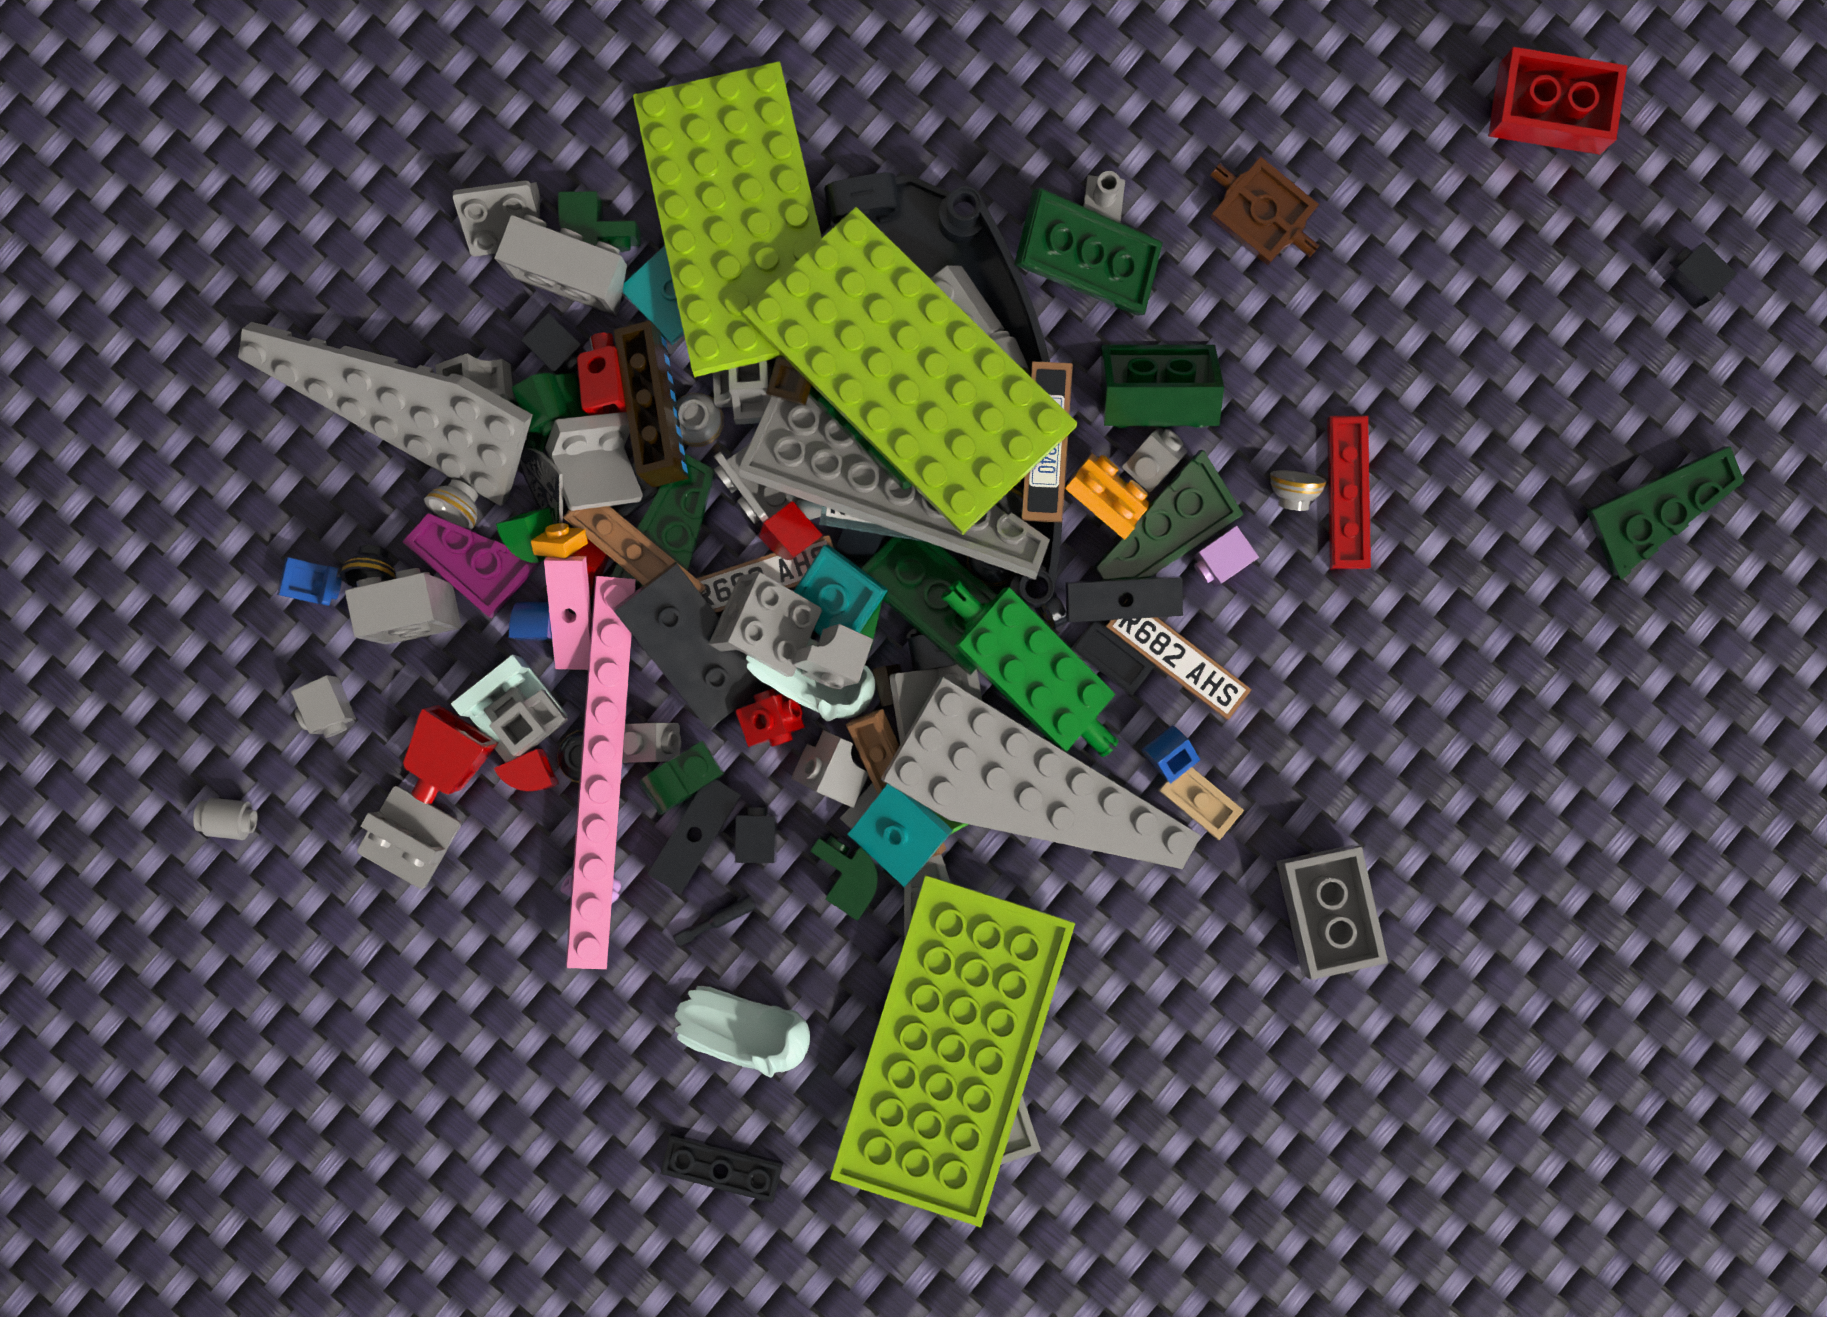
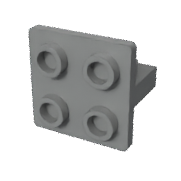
M518 181L453 191V201L470 254L474 257L497 253L511 215L524 219L525 215H531L540 219V193L537 182Z
M395 786L392 788L380 811L368 813L360 827L368 832L358 847L357 853L417 888L423 889L429 883L462 823L437 807L417 800L410 792L400 786Z

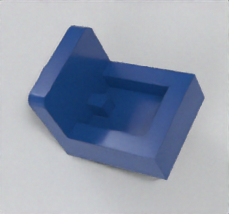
M286 557L277 595L329 606L331 599L336 600L339 596L342 579L337 577L338 568Z

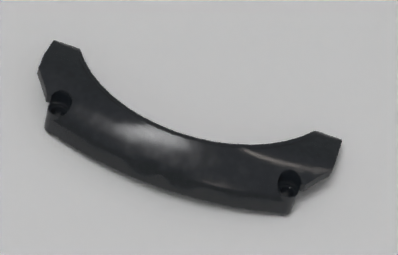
M890 172L842 179L831 182L824 187L832 228L857 207L930 279L947 265L962 266L1004 327L1002 331L1009 332L1010 336L1017 340L1030 370L1029 376L1031 377L1032 361L1050 362L1040 324L1018 266L1014 265L1015 260L980 194L975 189L961 186L949 192L910 174L895 177L894 173ZM967 202L973 206L974 212L968 216H961L955 212L954 207L958 203ZM1024 477L1023 479H1021V485H1022L1023 487H1024L1025 477ZM1024 521L1050 539L1036 577L1046 586V594L1043 598H1031L1026 593L1025 584L1033 578L1018 573L1006 584L987 587L997 595L1003 588L1010 587L1031 609L1045 605L1055 591L1062 534L1061 522ZM915 627L906 634L913 671L957 665Z

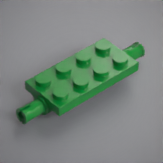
M959 580L948 587L951 592L944 591L941 599L946 601L965 620L963 623L966 627L964 634L954 646L1056 747L1067 752L1081 735L1098 752L1099 756L1104 757L1113 751L1108 745L1111 744L1113 747H1116L1118 739L1097 720V715L1114 697L1115 693L1010 587L1003 588L988 604L985 602L980 603Z

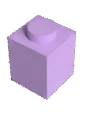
M1236 526L1194 555L1197 561L1194 567L1205 583L1212 582L1217 587L1258 559L1259 556L1238 526Z

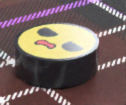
M1046 590L1036 595V599L1043 598ZM1054 592L1051 599L1045 605L1039 607V610L1049 626L1056 629L1067 623L1066 610Z

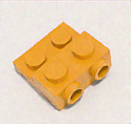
M1091 453L1071 476L1065 489L1125 540L1135 529L1139 518L1147 511L1150 502L1145 498L1148 494L1135 481L1130 480L1127 483L1116 474L1119 469L1109 458L1104 455L1098 458Z

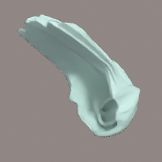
M810 638L806 647L811 645L817 646L818 642ZM746 656L748 661L747 668L757 679L799 704L819 712L826 721H831L835 718H853L865 711L873 699L875 679L873 673L866 665L864 666L859 683L845 686L842 689H833L801 675L803 669L798 667L792 677H786L754 658Z
M697 986L696 990H690L688 995L691 1000L681 1002L677 1007L675 1018L680 1025L675 1028V1032L678 1033L677 1039L695 1051L706 1053L742 1067L759 1070L770 1078L773 1077L775 1072L789 1071L798 1066L803 1061L810 1045L808 1024L795 1010H785L778 1006H768L749 1001L706 986Z

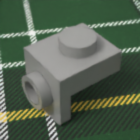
M1157 428L1122 468L1150 493L1187 453V450L1183 447V442L1177 434L1168 429Z
M678 723L625 724L622 763L669 762L680 755L681 737Z

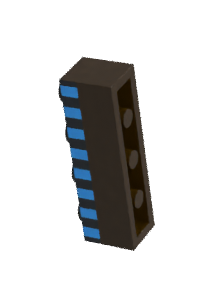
M650 320L615 329V342L636 475L652 488L689 479L666 338Z

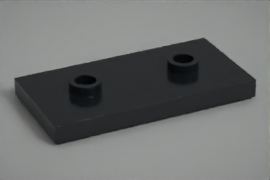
M676 561L613 608L616 615L708 730L767 686L747 668V654L739 650L721 652L709 645L720 618Z

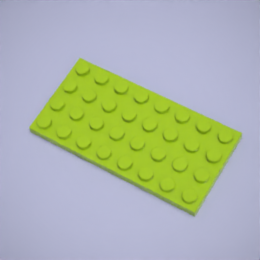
M780 61L634 94L633 99L694 377L776 359L777 356L783 357L744 318L742 313L744 309L822 239Z
M857 207L742 311L744 318L961 535H964L1077 427V422Z
M925 875L830 1176L831 1180L978 1227L982 1226L1075 922Z

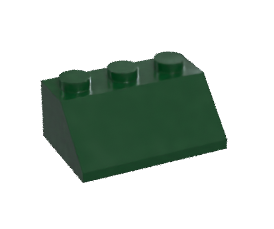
M1101 345V405L1104 426L1119 428L1129 426H1154L1157 428L1192 426L1201 428L1220 425L1224 383L1215 345Z

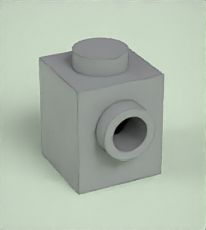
M326 675L291 691L298 707L295 709L297 721L302 729L308 730L309 734H323L325 738L332 737L347 730L345 724L356 719L338 677Z

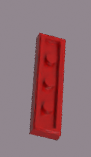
M1329 416L1327 418L1330 569L1371 568L1368 416Z

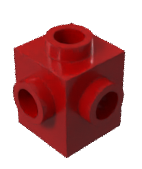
M776 689L754 695L755 703L735 710L748 747L768 741L771 747H775L793 740L791 733L805 728L801 719L802 710L799 703L783 694L777 695Z

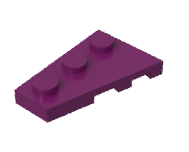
M429 513L403 541L405 545L491 619L543 562L531 563L521 560L504 544Z

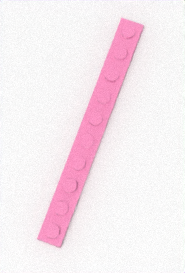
M595 577L566 954L567 968L607 969L632 635L616 615L613 608L635 592L636 579Z

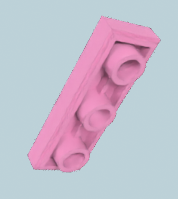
M569 556L567 558L546 557L544 566L555 669L588 670L592 614L586 556ZM568 609H572L576 615L570 613Z

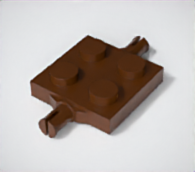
M1261 156L1249 171L1239 175L1238 178L1222 166L1221 163L1211 173L1210 177L1215 179L1227 191L1223 201L1210 218L1266 265H1269L1281 250L1289 247L1291 244L1300 249L1308 258L1320 246L1303 232L1307 219L1319 204Z

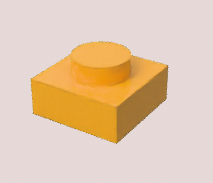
M565 523L549 525L545 528V532L531 540L534 555L567 558L588 544L585 529L570 528Z

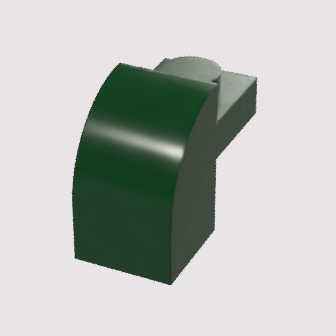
M597 191L558 192V215L561 228H566L582 235L583 242L594 246L597 245L598 241L616 247L620 252L630 251L631 246H641V231L636 221H603V202Z
M701 741L671 761L662 764L650 772L639 783L658 814L663 815L693 796L696 791L723 775L724 772L706 743Z
M830 836L827 841L820 837L811 849V852L842 872V875L825 900L858 921L874 897L877 888L878 871L875 861L862 847L858 849L852 858L846 854L850 848L835 837Z

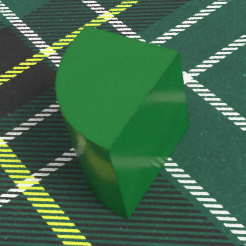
M549 508L520 513L496 523L503 543L516 557L531 563H538L546 559L547 556L533 554L531 540L545 532L547 526L554 524Z

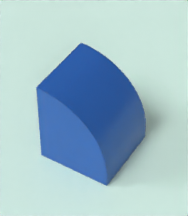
M516 602L510 617L509 638L517 640H552L548 602Z
M1174 725L1170 726L1142 748V752L1147 760L1170 784L1200 761L1189 739Z

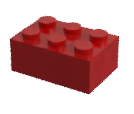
M1512 47L1499 63L1488 137L1600 155L1617 139L1627 65Z

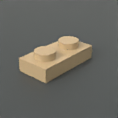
M1193 767L1171 784L1166 780L1158 790L1217 840L1224 836L1244 811Z

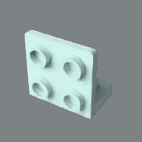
M511 655L451 703L460 716L470 717L481 732L499 742L495 750L505 762L520 756H513L489 726L492 722L484 710L514 686L518 687L527 699L541 689L545 690L563 714L568 717L567 713L524 659L516 655Z

